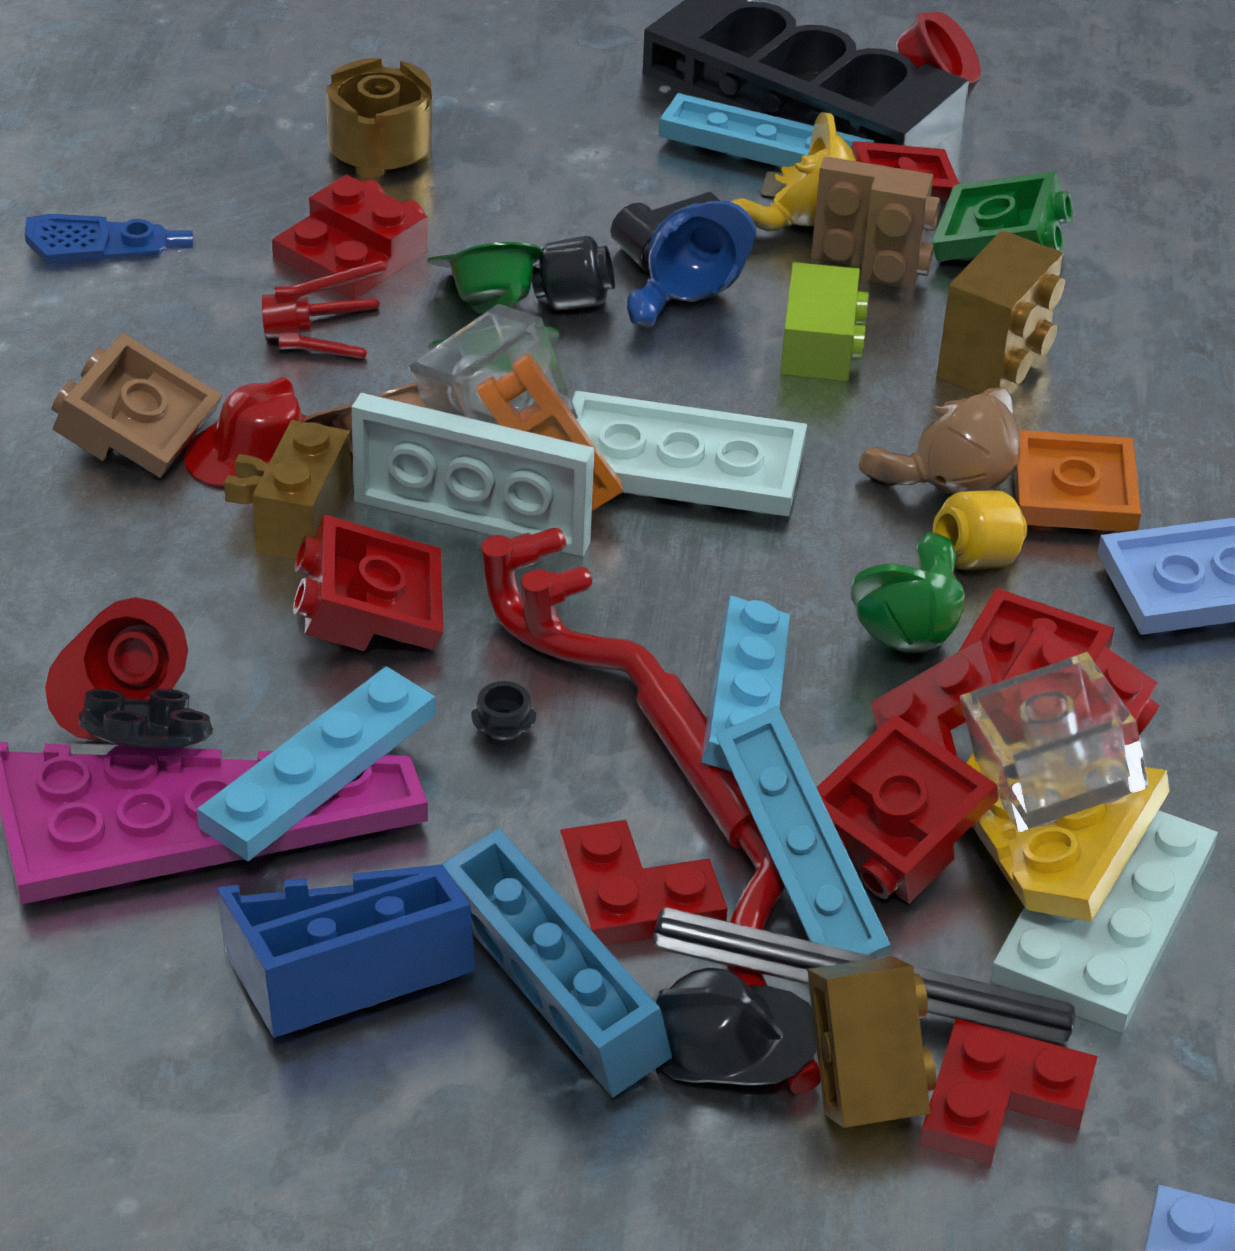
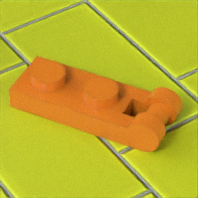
M529 353L512 363L514 369L503 377L496 380L491 376L476 386L483 403L501 426L594 447L592 511L624 491L619 477L551 386L542 369ZM528 390L536 402L518 412L511 403V400Z

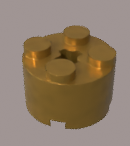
M367 58L347 63L332 73L331 84L326 86L327 142L329 149L338 159L355 166V171L360 176L376 178L384 175L387 169L424 162L430 158L432 145L431 80L423 70L403 61H399V69L383 67V58Z

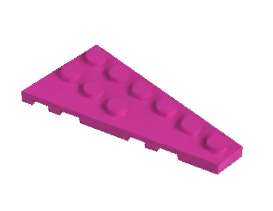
M0 742V820L20 904L244 859L198 827L197 808L273 751H258L257 760L222 759L221 749L178 748L170 750H140L115 746L106 755L71 754L70 744L47 743L44 745L43 753L9 752L8 742ZM384 755L256 856L427 822L428 802L411 757Z

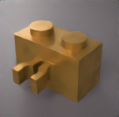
M291 420L269 464L253 456L238 455L235 461L236 476L228 475L224 482L225 501L237 504L253 503L256 552L295 559L303 537L309 536L313 538L323 515L337 517L351 488L350 430L328 427L319 423Z
M893 956L807 969L824 1114L844 1128L930 1114L928 1091H933L936 1088V1068L930 1049L922 1045L919 1018L926 1017L928 999L924 981L919 973H914L913 965Z

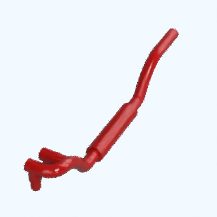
M550 528L532 535L526 533L511 539L503 535H494L486 538L481 546L484 577L489 600L497 620L506 631L520 642L545 655L588 667L618 670L629 675L639 690L637 694L639 707L732 847L745 851L756 868L755 874L740 896L730 923L763 930L774 905L786 888L733 773L701 762L707 719L679 677L673 673H665L657 659L640 644L627 639L579 633L568 629L557 615L556 605L565 602L567 597L587 591L592 586V578L586 567L578 566L558 574L556 572L550 573L543 569H535L525 573L521 580L522 600L517 584L516 570L539 563L541 558L561 552L566 547V539L561 529ZM725 965L727 971L741 978L747 985L768 986L761 973ZM814 1058L798 1074L785 1079L792 1093L805 1094L820 1084L819 1066Z

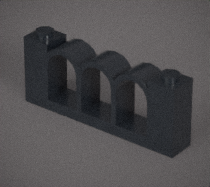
M684 0L644 29L642 73L713 102L814 126L820 113H831L834 117L836 132L874 140V143L936 148L963 124L969 80L926 63L917 69L909 58L898 52L877 48L856 50V43L848 34L839 29L824 25L796 26V20L792 14L777 5L753 2V0ZM744 50H759L750 58L735 53ZM805 73L819 74L811 82L794 76ZM873 97L880 98L881 100L870 107L854 99Z

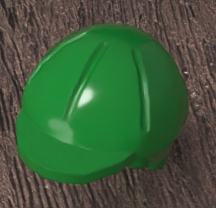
M932 531L924 534L916 545L919 569L893 563L876 565L859 572L852 579L851 599L860 623L876 641L902 653H923L943 644L955 631L964 610L965 592L962 584L958 582L953 573L957 558L951 539Z

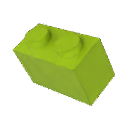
M793 262L780 375L840 381L849 380L851 359L862 360L869 292L858 291L860 269Z

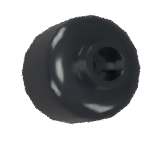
M585 235L547 243L541 248L543 249V256L539 258V264L533 265L531 282L534 294L537 299L546 297L550 307L557 313L597 307L605 302L607 291L615 289L614 269L608 247L606 245L599 247L591 236Z

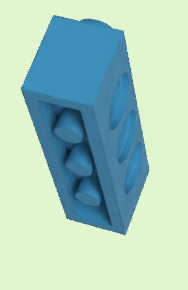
M497 828L442 863L471 904L473 935L612 1098L672 1058L660 1007L500 828Z

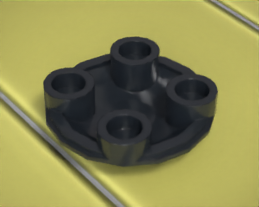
M110 689L89 690L85 693L84 709L78 714L80 727L90 734L119 746L140 750L178 749L206 741L213 733L209 715L189 708V694L174 689L150 691L149 699L125 698L126 696L123 693Z

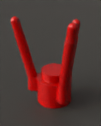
M380 261L293 286L275 287V294L262 295V318L265 340L279 339L280 350L304 349L343 357L366 358L367 350L364 348L300 336V332L311 331L312 316L375 310L380 306L378 299H356L310 304L308 297H299L387 271L388 264L385 261Z

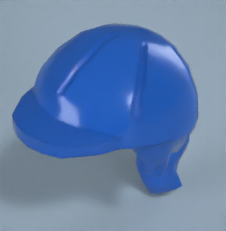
M708 201L702 204H691L674 211L656 227L649 244L648 267L650 279L647 280V284L643 288L632 290L627 298V310L631 323L641 325L650 330L654 326L658 314L664 309L665 303L670 302L671 299L693 303L714 297L715 295L717 296L729 288L740 276L746 264V259L753 249L757 231L749 214L731 201Z

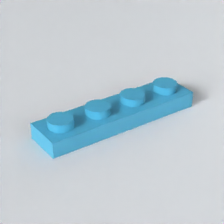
M677 93L660 118L659 137L678 141L680 144L688 147L699 146L723 152L737 159L748 158L772 164L781 169L783 166L790 167L795 165V163L801 162V157L808 155L814 126ZM836 132L849 147H851L854 141L874 143V140Z
M730 595L722 615L701 762L731 771L715 733L778 706L780 709L790 614L778 611L772 605L763 601H747Z
M384 667L197 808L198 827L245 860H251L436 716L435 696L389 667Z
M778 706L715 733L810 942L878 958L893 953L891 944Z

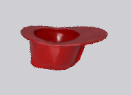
M920 12L916 15V21L896 40L897 52L909 58L917 69L926 63L969 80L968 84H972L980 77L979 58L973 44L956 21L944 13Z
M281 377L269 383H250L232 390L223 403L219 420L190 441L184 454L186 469L196 480L209 486L224 487V482L228 475L236 476L235 461L239 454L253 456L269 464L291 420L302 421L307 417L301 414L300 405L294 395L291 381Z
M138 597L115 601L101 611L61 650L49 668L45 685L48 709L60 727L77 738L102 741V739L90 734L79 725L78 714L84 709L85 693L87 691L110 689L123 693L126 696L125 698L149 699L150 691L174 688L185 671L188 645L185 631L173 612L156 601Z

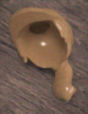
M996 387L988 388L983 393L976 394L968 399L945 401L943 407L934 406V412L941 415V417L923 430L915 453L909 456L889 452L881 447L868 448L859 457L857 462L859 470L863 474L888 486L914 485L919 482L922 484L928 482L938 490L952 495L960 491L992 490L1003 483L1014 471L1013 467L1018 464L1020 457V430L1013 416V404L1010 394L1005 388Z

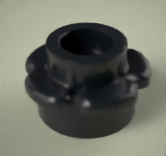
M497 681L486 685L479 692L476 702L477 708L471 712V720L476 729L482 732L485 731L490 738L498 741H509L517 738L522 732L529 731L536 721V712L531 709L528 691L523 686L510 681Z

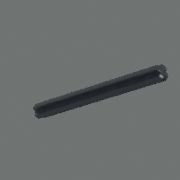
M670 908L661 909L653 934V946L659 950L809 985L807 969L878 958ZM913 966L914 973H919L925 984L928 999L927 1013L951 1019L957 1018L1057 1044L1067 1043L1072 1034L1075 1022V1007L1069 1002Z

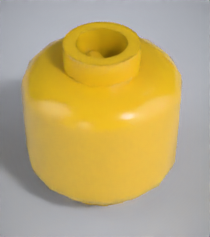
M960 491L948 497L935 516L933 532L952 540L957 556L954 565L956 569H1001L1013 563L1020 553L1027 535V523L1015 499L1004 491Z

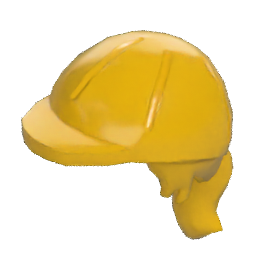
M825 112L819 114L814 124L808 155H803L801 157L802 161L795 163L793 166H783L781 168L783 176L775 174V179L786 184V186L775 195L770 206H763L745 198L731 200V202L739 205L749 214L755 227L765 231H777L792 224L804 227L814 226L819 173L824 156L856 161L852 149L836 133L833 115Z

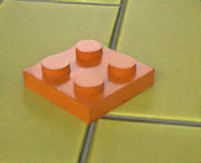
M1020 430V457L1018 464L1014 466L1015 501L1020 507L1027 525L1096 529L1104 532L1138 530L1141 507L1134 438Z

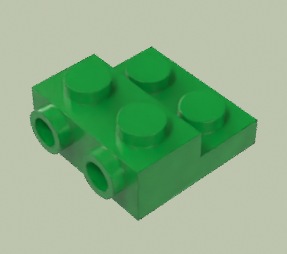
M1057 171L954 185L932 240L936 260L957 259L959 261H972L1001 230L1062 252L1063 232L1061 224H1068L1073 220V204L1070 193L1062 191Z

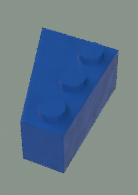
M443 864L352 873L353 885L308 889L307 878L284 880L285 892L240 896L239 885L216 887L225 954L273 1038L295 1030L305 1029L311 1025L362 1008L372 1007L378 1003L429 986H435L444 981L476 971L471 904Z

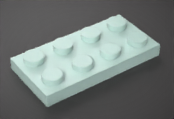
M575 391L570 412L621 480L623 492L642 497L652 496L693 502L698 505H713L753 511L759 514H775L789 517L806 441L807 424Z
M360 393L352 405L354 502L493 536L503 535L509 539L526 533L532 535L550 528H559L566 539V547L561 552L580 557L584 556L591 540L594 447L365 393Z
M1158 810L1093 921L1029 911L1024 907L993 963L990 982L1002 987L1069 1002L1075 1007L1076 1016L1123 1034L1214 851L1218 832Z

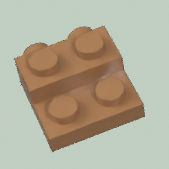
M824 156L819 173L811 259L862 268L860 281L914 290L918 275H929L934 250L933 243L925 242L926 230H935L940 198L930 196L933 174Z
M122 332L107 351L98 347L92 353L81 372V377L83 378L78 384L69 380L62 387L51 407V410L58 414L52 430L102 461L114 449L161 478L216 411L223 395Z

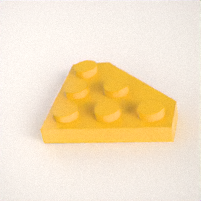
M983 742L978 744L966 762L998 786V801L972 827L1026 910L1090 922L1095 918L1170 792L1167 770Z

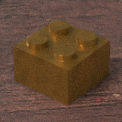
M1001 230L949 284L936 377L977 394L983 393L988 388L999 387L1008 390L1013 383L1020 384L1024 380L1030 364L1038 355L1045 356L1048 353L1056 337L1057 325L1052 323L1054 308L1058 304L1065 286V279L1059 276L1063 253Z

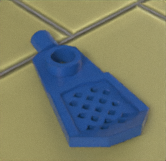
M45 214L26 217L25 242L47 264L159 255L167 248H193V230L167 231L162 225L152 224L143 219L109 222L106 217Z

